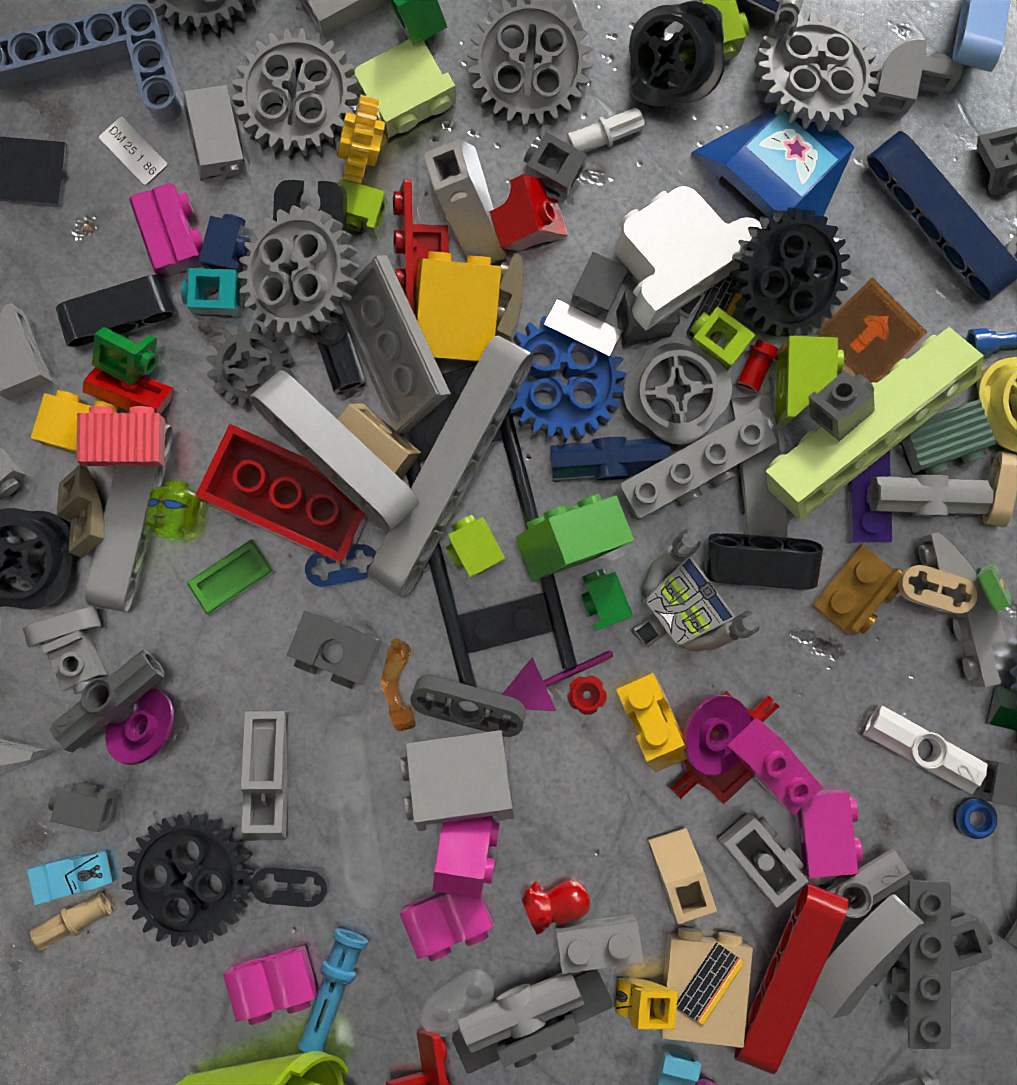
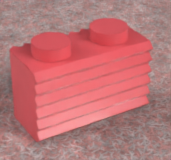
M92 406L89 407V413H77L76 462L82 466L165 465V419L159 413H154V408L134 406L130 407V413H114V408Z

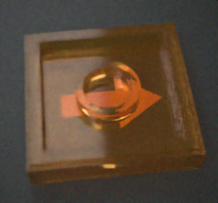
M872 277L815 334L818 337L838 338V350H843L844 363L856 375L862 374L873 383L877 382L927 331Z

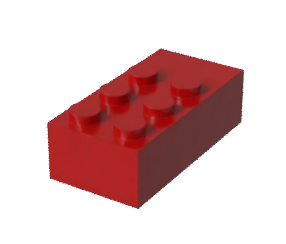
M230 423L195 494L201 502L306 550L319 554L344 567L368 519V516L307 458Z

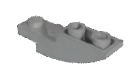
M939 532L921 537L922 545H919V556L923 566L966 578L974 584L978 593L975 606L968 612L956 614V619L953 620L955 636L959 642H963L966 654L962 663L967 679L973 682L974 687H989L1001 684L991 644L1007 640L1000 617L996 610H993L977 579V573L957 548ZM929 584L928 590L932 591L934 586ZM959 585L953 590L942 589L941 594L953 598L954 606L957 602H965L966 596L960 593L961 586Z

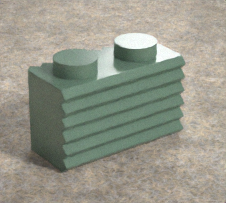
M976 400L933 415L901 442L913 474L925 470L926 475H935L950 469L948 462L962 457L963 463L966 464L987 456L985 449L996 444V439L993 437V431L990 429L982 402Z

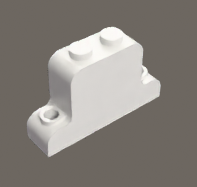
M678 187L670 193L663 191L654 197L643 210L638 211L634 209L629 212L619 224L622 231L615 246V253L640 282L633 291L637 297L632 308L634 318L646 331L729 276L731 271L739 269L740 264L734 261L732 256L743 255L745 250L739 245L738 241H750L752 237L747 228L749 226L761 228L760 222L754 218L745 217L727 224L723 222L695 190L689 187Z

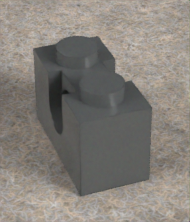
M304 610L287 656L296 659L294 667L315 675L318 668L333 673L330 681L353 689L355 683L365 685L382 640ZM332 640H337L343 647L342 658L336 663L328 662L323 656L324 647Z

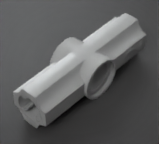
M913 475L912 478L879 476L871 478L870 485L867 488V502L870 505L871 511L911 512V516L983 515L989 513V509L993 504V489L989 485V480L949 479L947 475Z
M892 848L859 868L858 874L837 877L832 886L825 890L842 896L847 888L858 887L861 889L860 899L856 903L848 904L844 923L851 918L865 916L870 911L872 905L908 884V880L914 879L902 859Z
M560 973L532 986L524 984L512 988L496 998L497 1001L458 1017V1023L465 1043L470 1052L473 1053L510 1036L512 1038H520L542 1028L546 1023L545 1021L584 1005V1001L573 974Z

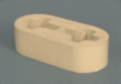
M999 451L993 460L989 476V485L993 489V504L989 509V513L982 515V519L985 524L1005 528L1010 522L1017 493V455Z
M917 565L906 568L898 578L897 586L900 594L905 599L949 614H962L970 611L977 602L978 593L970 580L938 569ZM920 573L922 574V582L933 585V590H919L915 594L914 586L908 584L909 578L917 577ZM959 585L961 586L960 593L966 596L965 602H957L954 606L953 598L943 595L941 592L942 589H956Z

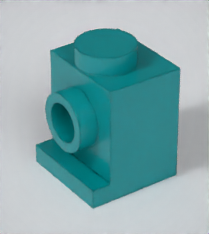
M188 268V280H183L181 286L182 302L187 304V308L192 314L241 317L242 294L239 292V289L242 288V279L238 277L236 270ZM212 290L219 291L217 300H207V294Z

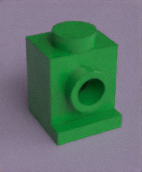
M604 568L582 577L586 593L580 595L588 616L596 614L598 622L591 624L594 632L633 616L616 571L606 575Z

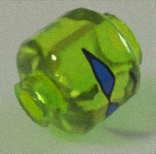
M166 480L165 487H156L151 490L145 523L153 529V535L167 539L184 540L186 534H191L196 530L201 501L195 496V493L189 491L190 484Z

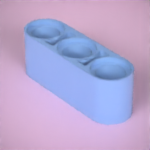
M963 0L952 61L987 72L993 71L1004 44L1010 0Z

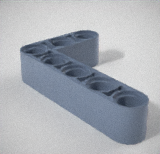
M134 2L0 37V89L130 56L140 97L151 116L163 123L171 122L179 117L183 109L182 98L164 29L153 8L146 3ZM143 22L151 23L146 30L136 31L139 24ZM113 32L108 40L98 41L103 33ZM75 41L71 49L61 51L65 43ZM38 50L33 59L24 61L28 52ZM160 58L159 63L155 67L145 68L148 60ZM161 94L170 95L165 103L161 105L154 104L157 96Z

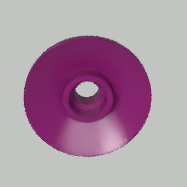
M151 688L134 702L133 711L125 721L117 724H107L105 742L107 750L113 759L125 765H137L149 760L159 752L166 743L173 727L174 711L169 698L159 690Z
M727 695L710 697L698 705L689 717L683 737V742L686 746L684 752L688 762L697 771L707 775H719L729 771L740 761L727 746L751 723L746 707L739 700Z

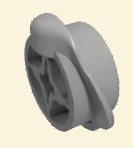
M682 337L664 338L650 346L639 363L629 372L623 386L625 388L623 398L629 413L637 421L651 429L660 439L678 445L689 444L702 438L709 431L718 416L725 411L732 395V382L725 367L719 361L707 355L694 342ZM680 359L688 360L697 365L704 373L707 381L689 380L684 375ZM664 360H668L669 369H667L668 378L666 382L660 386L645 388L648 375L654 366ZM674 379L679 381L680 386L687 387V393L681 395V402L676 401L675 395H668L667 388L674 385ZM709 393L707 403L702 412L696 418L687 422L686 412H688L687 403L693 395ZM661 399L668 402L671 406L675 423L658 417L650 408L647 400Z

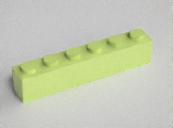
M950 327L938 336H930L914 355L908 359L904 358L898 361L890 373L878 383H871L874 387L875 411L842 440L838 441L821 427L817 431L812 430L801 439L799 445L788 454H781L776 457L766 470L768 490L801 521L982 377L984 355Z

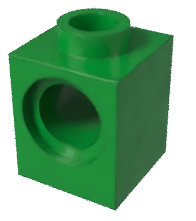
M390 0L400 28L413 45L448 28L438 0Z

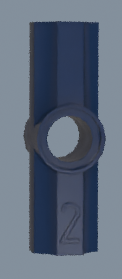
M616 436L593 439L591 443L550 445L552 479L564 480L594 477V480L608 481L629 478V475L639 474L671 456L670 444L660 438L627 440L626 437Z

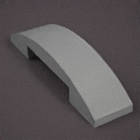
M770 394L731 398L732 421L758 408L777 438V442L740 464L745 514H743L745 534L787 538L786 507L768 490L766 470L771 462L781 455Z

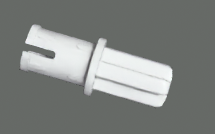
M633 108L608 119L599 117L597 123L572 133H567L569 145L583 153L604 145L611 147L613 146V141L643 130L645 127L643 115L640 110Z

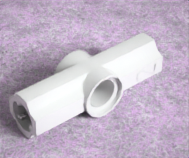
M879 705L871 714L865 725L864 736L904 757L911 764L922 767L968 794H973L980 787L986 776L987 763L945 741L939 734L925 730L882 705ZM924 739H928L933 746L932 755L926 760H922L918 755V745Z

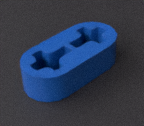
M356 544L347 561L356 560L357 552L363 551L366 557H372V559H374L377 552L368 545ZM315 553L307 559L305 564L307 579L318 587H332L369 579L368 570L371 565H367V572L361 573L357 567L346 568V566L344 567L339 564L340 570L329 572L328 579L322 581L320 575L313 574V568L319 566V560L324 559L326 564L329 565L337 563Z

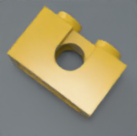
M654 673L616 689L626 714L638 734L636 737L645 759L655 773L687 759L684 752L686 746L683 742V735Z

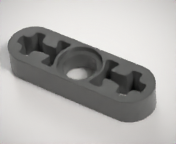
M431 675L420 677L416 681L410 698L413 708L421 714L485 732L502 730L503 737H512L522 731L526 716L525 706L515 698ZM427 693L434 695L433 698L427 697ZM447 698L452 699L451 704L446 703ZM462 701L472 702L478 707V710H464L458 703ZM486 708L491 710L490 715L485 713ZM503 714L509 715L511 718L506 719L503 717Z

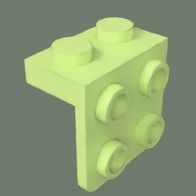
M408 39L359 65L355 69L356 79L365 95L379 99L377 117L379 121L385 122L384 130L389 138L397 133H404L412 129L418 122L431 115H438L446 111L452 104L457 102L454 82L448 72L445 74L441 73L424 40L413 45Z

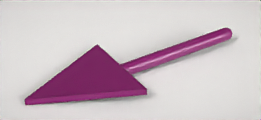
M607 651L545 680L542 679L532 657L502 695L519 700L526 710L556 711L547 687L611 659L613 652Z

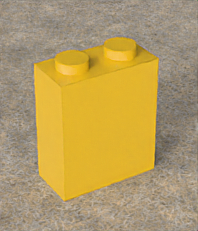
M428 251V259H417L414 315L434 357L479 361L486 346L495 337L502 266L491 265V257L467 255V263L453 262L452 253Z

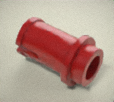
M757 339L755 345H750L748 348L751 353L736 383L746 389L759 393L772 362H777L778 356H776L778 348L768 342Z

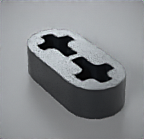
M268 865L260 869L253 876L251 887L253 888L252 893L254 897L262 903L314 907L320 904L327 896L329 881L323 872L314 868ZM269 873L274 874V881L287 883V888H276L272 895L267 894V888L260 886V881L265 880ZM308 877L314 878V884L321 886V891L315 892L312 898H307L305 890L293 889L294 884H305Z

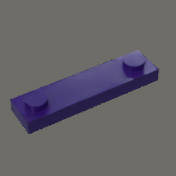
M890 450L848 483L850 543L892 542V512L871 511L870 505L867 502V488L870 485L871 478L891 476Z

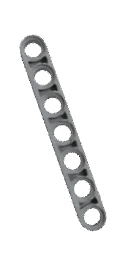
M500 336L493 337L488 343L411 487V490L419 500V505L390 532H387L369 567V579L402 598L406 597L414 588L526 379L533 363V353Z

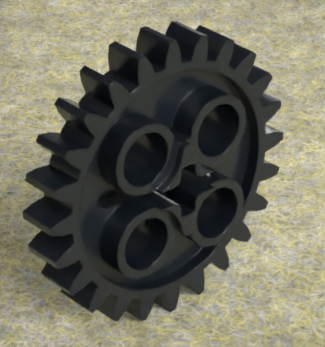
M788 207L787 212L786 210L776 209L773 210V218L768 216L760 217L761 228L753 226L747 228L752 237L750 241H738L745 251L743 255L732 256V259L740 264V268L731 271L729 274L732 277L739 278V283L730 290L733 293L742 294V297L736 302L735 306L747 309L743 318L744 320L755 322V329L767 331V334L777 337L780 335L789 337L794 336V334L806 336L808 335V327L821 328L819 317L828 319L833 317L829 309L831 304L841 306L842 302L836 296L837 291L848 290V287L840 282L841 277L851 274L850 270L842 268L841 263L847 261L850 258V254L839 252V249L843 247L846 241L845 239L834 238L838 227L826 225L828 220L826 216L815 215L813 210L802 209L801 211L800 208ZM788 240V248L784 253V243ZM816 259V268L813 271L812 265L814 260ZM767 274H768V275H769V282H768V285H767L766 288H765V287H764V280H765V277H766ZM797 294V302L795 306H793V299Z
M187 813L179 814L176 822L172 817L163 818L162 828L157 824L148 827L151 838L147 836L136 838L142 850L128 851L127 855L135 861V864L123 868V872L132 876V881L123 884L122 889L133 890L134 896L127 899L125 905L137 904L139 909L134 913L132 919L137 920L145 917L147 921L142 931L146 933L157 928L156 941H163L171 935L172 947L180 945L184 937L188 947L197 945L199 937L204 944L213 941V931L218 936L228 932L225 922L231 925L239 922L240 919L234 912V909L243 910L248 907V904L240 896L253 892L252 887L243 884V878L254 874L252 870L242 869V863L250 858V854L238 855L236 850L242 845V839L233 842L228 840L232 832L231 827L224 828L218 832L219 819H210L204 826V814L194 815L191 822ZM190 841L195 842L199 848V856L196 861H192L186 853V847ZM169 849L172 850L173 859L167 854ZM158 865H161L167 873L164 885L160 884L155 878V869ZM186 873H190L192 879L188 882L189 886L186 887L183 881L187 878ZM212 874L216 875L222 883V889L218 895L214 894L208 886V880ZM179 898L184 899L188 903L189 914L187 918L181 917L177 912L176 904ZM202 901H205L208 904L207 910L203 909Z

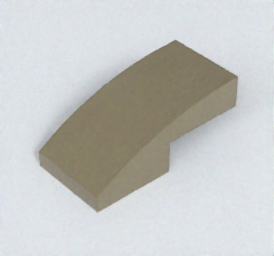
M80 464L59 483L57 515L71 520L68 553L81 558L104 540V518L94 480L88 468Z

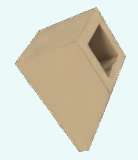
M685 827L649 839V845L676 922L681 924L717 912L705 872L687 828Z

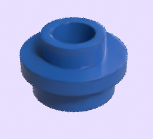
M969 799L962 803L957 810V826L967 837L973 839L986 838L994 832L997 826V813L994 807L985 800ZM978 811L981 814V822L973 826L970 823V815Z

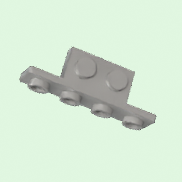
M756 408L624 481L620 488L637 518H643L664 505H670L677 500L683 506L701 496L702 492L699 488L713 481L717 487L735 477L734 468L743 461L774 445L777 442V438L761 410Z

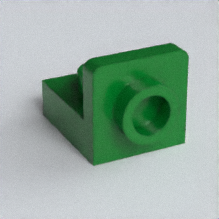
M103 327L94 335L91 365L129 385H133L142 376L149 375L154 370L158 361V355L155 354L157 338L148 335L140 343L136 344Z

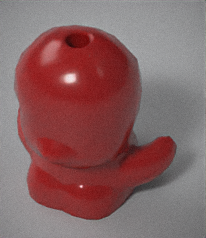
M575 880L564 881L547 892H542L540 884L534 882L521 898L536 935L544 932L553 922L562 926L585 917L591 903L584 885Z

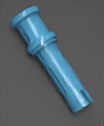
M338 928L333 932V938L335 939L328 960L323 961L321 965V974L324 977L301 1041H299L297 1046L303 1052H323L325 1041L335 1019L345 987L355 980L357 974L354 969L361 949L367 948L368 940L360 934ZM345 949H347L344 961H342ZM327 999H328L329 1002H328L327 1008H326V1010H325L323 1019H322L321 1024H320V1027H319V1026H318V1023H319L321 1014H322V1012H323L325 1003H326V1001H327Z

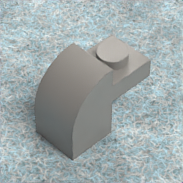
M917 39L902 43L888 55L876 75V79L879 80L874 92L876 96L869 106L907 113L917 100L919 86L950 92L961 78L963 64L952 61L951 57L944 54L925 55L928 40Z

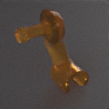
M395 638L391 641L387 651L381 676V686L395 729L397 731H404L416 725L411 705L402 706L398 691V679L408 662L411 649L407 643Z

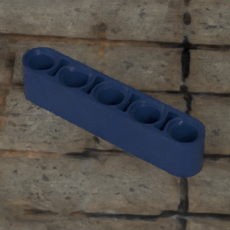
M898 131L867 156L868 165L875 176L978 296L986 301H991L1017 280V261L909 135Z

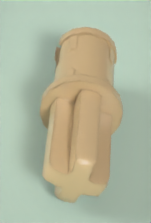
M99 891L94 896L71 908L69 906L61 908L60 914L30 930L34 946L39 950H43L71 934L78 936L81 934L82 928L105 916L111 915L110 903L103 892Z

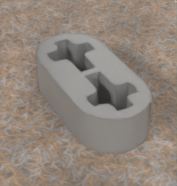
M95 606L39 621L22 629L27 646L30 648L48 644L78 630L90 631L99 628L101 623Z

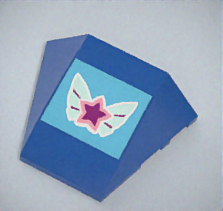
M777 107L691 153L719 180L722 176L768 217L773 218V210H786L787 212L788 207L800 208L801 211L802 209L813 210L815 215L824 216L855 146L841 133L834 130L829 123L826 124L823 131H819L816 123L812 121L807 129H803L801 118L797 117L790 124L788 123L790 113L785 110L777 115L775 114Z

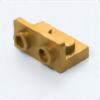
M863 544L859 545L811 606L847 636L856 635L858 632L864 634L877 620L878 615L874 612L883 601L889 603L899 593L897 586L898 578L903 571L899 568L893 569Z

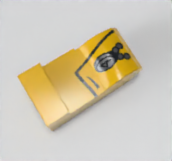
M618 978L615 1013L628 1017L631 1020L630 1026L636 1029L675 1030L678 991L645 979ZM662 998H664L665 1001L664 1015H662L661 1013Z

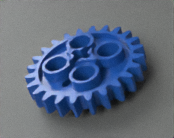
M543 316L540 320V329H537L534 324L529 322L525 328L527 336L516 332L513 340L516 345L533 354L537 352L546 354L550 358L551 365L542 367L533 361L527 377L533 376L534 378H540V380L530 382L526 377L508 413L520 411L522 415L518 425L521 426L528 421L532 422V435H535L540 428L546 429L545 436L548 441H550L555 432H559L562 442H566L570 431H573L577 439L581 440L585 436V426L593 434L596 433L599 429L597 420L607 424L612 418L607 410L616 411L619 408L620 403L613 397H621L625 388L616 383L623 381L626 373L617 371L615 368L622 363L623 357L608 356L544 325L547 318ZM576 351L584 353L589 359V365H577L572 360L571 353ZM558 371L563 373L564 378L569 379L566 385L561 384V379L555 377ZM591 374L596 376V380L580 378ZM577 389L587 391L591 396V403L586 405L580 404L574 398L573 391ZM538 390L547 391L552 396L553 403L547 406L541 405L536 401L534 392Z

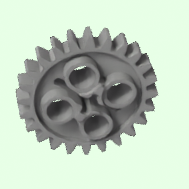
M502 0L503 12L501 14L492 8L488 9V14L492 21L490 24L481 20L478 21L477 25L484 34L483 36L471 35L470 41L477 45L479 49L467 52L468 58L478 61L477 65L468 69V74L480 76V79L473 84V89L485 88L487 92L482 97L481 102L484 104L493 99L496 102L493 114L496 115L503 108L507 109L508 122L513 119L516 113L521 114L522 125L527 124L529 115H535L536 121L540 125L543 123L545 112H548L556 120L558 118L557 106L560 105L566 111L571 109L570 102L567 99L568 96L576 99L582 97L581 92L575 86L577 84L587 85L590 81L581 74V71L593 67V63L583 60V55L591 52L592 46L581 45L580 43L588 32L587 30L575 31L574 27L579 17L575 16L569 20L564 18L568 7L566 4L556 12L552 9L553 0H547L544 6L539 5V0H531L530 4H525L524 0H516L515 7H511L507 0ZM533 24L536 26L534 58L540 59L541 63H536L533 67L531 94L526 96L523 92L526 64L519 61V57H525L529 26ZM509 28L517 29L523 36V43L514 49L506 47L501 40L502 33ZM546 32L556 33L561 39V48L555 52L544 50L540 44V37ZM505 68L514 69L520 76V83L513 89H506L500 85L498 74ZM547 71L553 73L558 79L557 89L548 93L539 89L536 80L540 73Z
M811 12L807 21H804L803 17L799 14L796 30L792 36H789L791 25L787 22H781L776 31H773L771 27L768 35L763 37L754 62L758 65L753 75L761 78L757 90L769 91L764 102L771 103L776 101L778 103L775 114L778 115L785 110L790 113L788 123L791 124L798 117L802 119L803 129H807L812 121L816 123L819 131H823L828 122L834 130H838L842 122L849 126L856 116L861 117L876 96L874 92L879 80L875 77L880 71V67L871 65L876 54L864 52L869 43L867 40L857 42L854 39L858 32L857 29L851 30L848 33L843 31L845 21L842 20L834 26L831 25L830 15H826L823 22H818L814 12Z
M302 28L297 38H292L290 31L285 29L284 38L278 41L273 33H269L270 45L265 46L257 40L255 43L259 53L254 55L245 51L244 55L249 65L236 66L238 74L243 78L232 80L234 89L240 92L232 96L235 106L241 107L236 111V114L240 121H246L244 128L248 134L256 132L255 139L259 145L269 139V147L274 153L281 144L284 145L287 156H291L294 146H299L303 156H307L308 145L311 144L321 152V140L325 138L334 145L336 141L333 131L342 132L343 119H345L346 112L354 114L353 110L348 106L358 105V97L352 93L359 89L357 79L350 78L355 74L353 65L345 64L347 57L344 50L335 53L336 47L332 39L322 46V38L318 32L312 37L311 41L307 40L305 29ZM301 60L303 63L298 80L302 91L300 90L296 93L295 123L289 125L288 123L293 113V102L290 95L296 91V63ZM278 66L288 68L287 72L281 77L270 75L272 70ZM315 71L327 73L324 79L318 82L308 79ZM273 103L283 105L282 110L275 115L265 113L266 108ZM310 108L322 110L321 114L315 119L303 117L304 113Z
M295 205L291 207L290 214L279 209L277 210V222L268 217L264 218L266 230L263 232L254 228L253 232L258 240L256 243L245 242L244 244L251 253L250 256L240 257L239 259L240 262L247 265V270L238 273L239 278L247 281V284L239 289V292L250 297L244 306L255 311L253 318L263 322L264 327L274 331L277 330V332L288 336L291 333L304 336L305 330L317 333L319 329L318 321L330 326L332 322L329 313L333 311L342 315L343 310L338 303L341 299L351 301L352 299L345 290L347 286L357 285V281L349 277V272L359 269L358 264L349 261V258L357 253V249L347 244L352 236L342 230L343 224L333 219L331 215L320 210L318 212L310 206H306L302 210ZM318 244V247H317V250H316L315 254L312 255V254H313V249H314L315 246ZM283 249L282 255L278 259L279 253ZM318 283L316 292L312 294L315 284ZM283 287L282 294L278 298L279 291Z

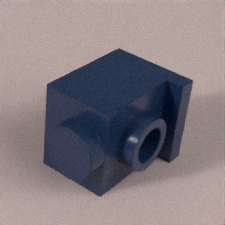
M223 214L222 218L210 216L199 257V262L205 269L236 270L238 273L244 271L239 259L240 257L248 256L249 249L244 244L245 242H250V237L247 236V232L244 229L245 219L232 214Z

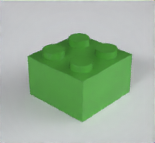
M600 494L592 495L578 501V505L569 508L566 505L556 507L543 513V516L526 523L528 530L516 536L532 581L600 558L634 541L617 495L604 500L601 499Z

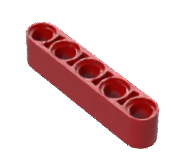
M805 884L747 1015L744 1047H735L734 1059L736 1061L770 1074H775L778 1071L843 924L848 907L847 898L811 884Z

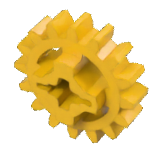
M360 95L356 114L346 112L337 151V157L346 159L343 180L361 184L366 164L375 166V163H377L385 122L376 120L379 99Z

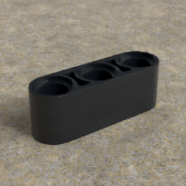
M160 274L144 276L73 298L55 307L68 347H80L94 343L95 333L103 327L121 335L168 320L175 315V309L165 277Z
M714 533L708 537L704 574L711 581L725 584L813 589L818 586L824 547L820 543L808 539Z

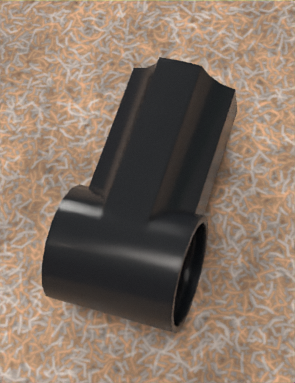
M331 311L329 313L331 322L341 326L340 334L332 340L322 338V330L326 324L319 321L318 332H312L316 339L332 389L336 393L359 387L366 382L346 321L342 315Z

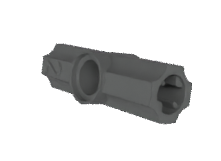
M142 649L107 679L95 678L90 681L82 691L81 700L53 722L49 730L54 739L66 751L73 753L108 723L117 724L125 721L133 711L134 702L160 682L166 673L151 653Z

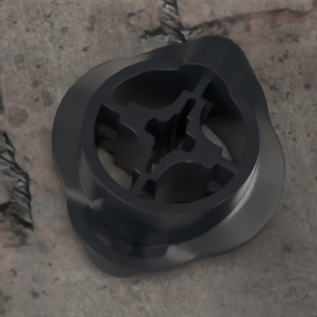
M688 1L676 5L658 6L640 17L631 32L629 41L631 93L636 100L653 106L692 103L708 96L717 87L725 66L723 15L717 7L700 1ZM675 21L683 25L680 32L668 34L665 31ZM684 74L688 79L681 86H677L670 82L672 76Z
M18 508L0 509V607L38 609L54 603L63 595L70 582L73 554L68 553L70 523L66 519L47 511H28ZM22 526L34 532L37 537L23 542L19 536L14 537L10 530L14 527ZM25 551L23 553L24 556L21 558V554L19 552ZM44 552H46V568H45V569H44V567H43V565H42V556H43ZM20 560L22 565L16 566L17 564H19L18 561ZM18 575L23 581H29L33 587L23 591L9 585L5 580L8 577Z

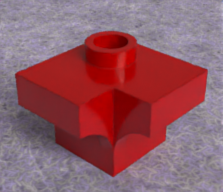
M522 174L511 179L508 199L504 204L490 211L500 248L522 251L542 242L557 241L568 236L558 201L547 196L542 178Z

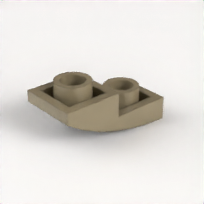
M514 253L510 263L503 262L501 264L499 298L509 303L508 305L500 304L496 321V336H500L512 342L519 322L524 286L522 256Z

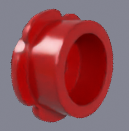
M594 676L574 679L570 684L571 692L568 694L570 706L573 709H579L580 713L584 715L596 713L597 708L604 706L607 700V693L602 688L603 683L601 680ZM585 691H589L591 693V697L589 699L584 698L583 693Z

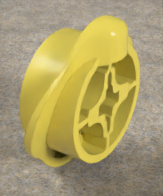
M1017 357L1005 358L991 364L982 371V377L976 382L978 397L982 402L990 429L993 431V437L1000 446L1013 452H1017V382H1015L1017 378ZM1009 401L1012 405V414L1009 407Z

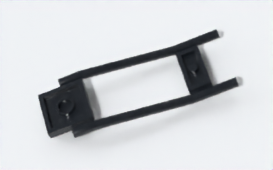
M476 365L442 373L451 394L410 431L400 434L421 452V455L406 473L410 489L421 470L419 461L427 459ZM507 412L492 442L503 440L526 530H528L526 523L539 518L513 416L512 413L509 414ZM440 541L437 543L428 562L460 683L477 688L468 653L543 635L553 631L562 669L577 666L554 574L539 579L543 593L458 614Z

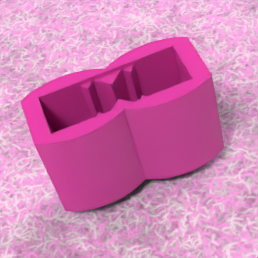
M440 892L402 908L399 913L417 959L428 957L430 962L452 952L450 946L465 941L466 946H470L489 937L487 931L493 928V920L482 894L481 898Z
M305 946L295 947L267 957L247 961L229 967L223 973L236 1022L247 1020L249 1025L258 1024L272 1018L271 1012L286 1008L287 1013L291 1014L307 1009L311 1006L310 1000L315 999L318 994Z

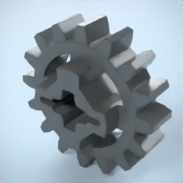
M256 323L252 326L251 332H247L242 324H238V334L234 336L227 330L223 331L226 341L223 344L216 341L212 343L218 351L217 356H207L206 359L215 366V369L207 372V376L211 380H219L213 386L214 391L217 394L227 391L224 400L230 405L238 398L239 407L243 410H246L251 401L250 395L263 385L270 373L275 375L279 370H283L292 377L294 374L285 367L286 364L293 361V357L289 353L281 354L287 347L284 340L281 339L274 342L276 333L271 329H268L262 335L261 327ZM253 342L265 345L272 353H268V351L260 353L255 349ZM237 348L231 360H227L229 354ZM253 359L257 365L253 366L252 374H247L244 368L248 367L247 361ZM232 380L235 382L240 380L244 382L247 391L234 388L228 381Z

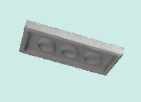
M387 255L375 256L354 279L357 281V285L346 287L345 291L352 297L351 301L341 299L338 304L343 310L342 315L396 434H403L410 431L451 393Z

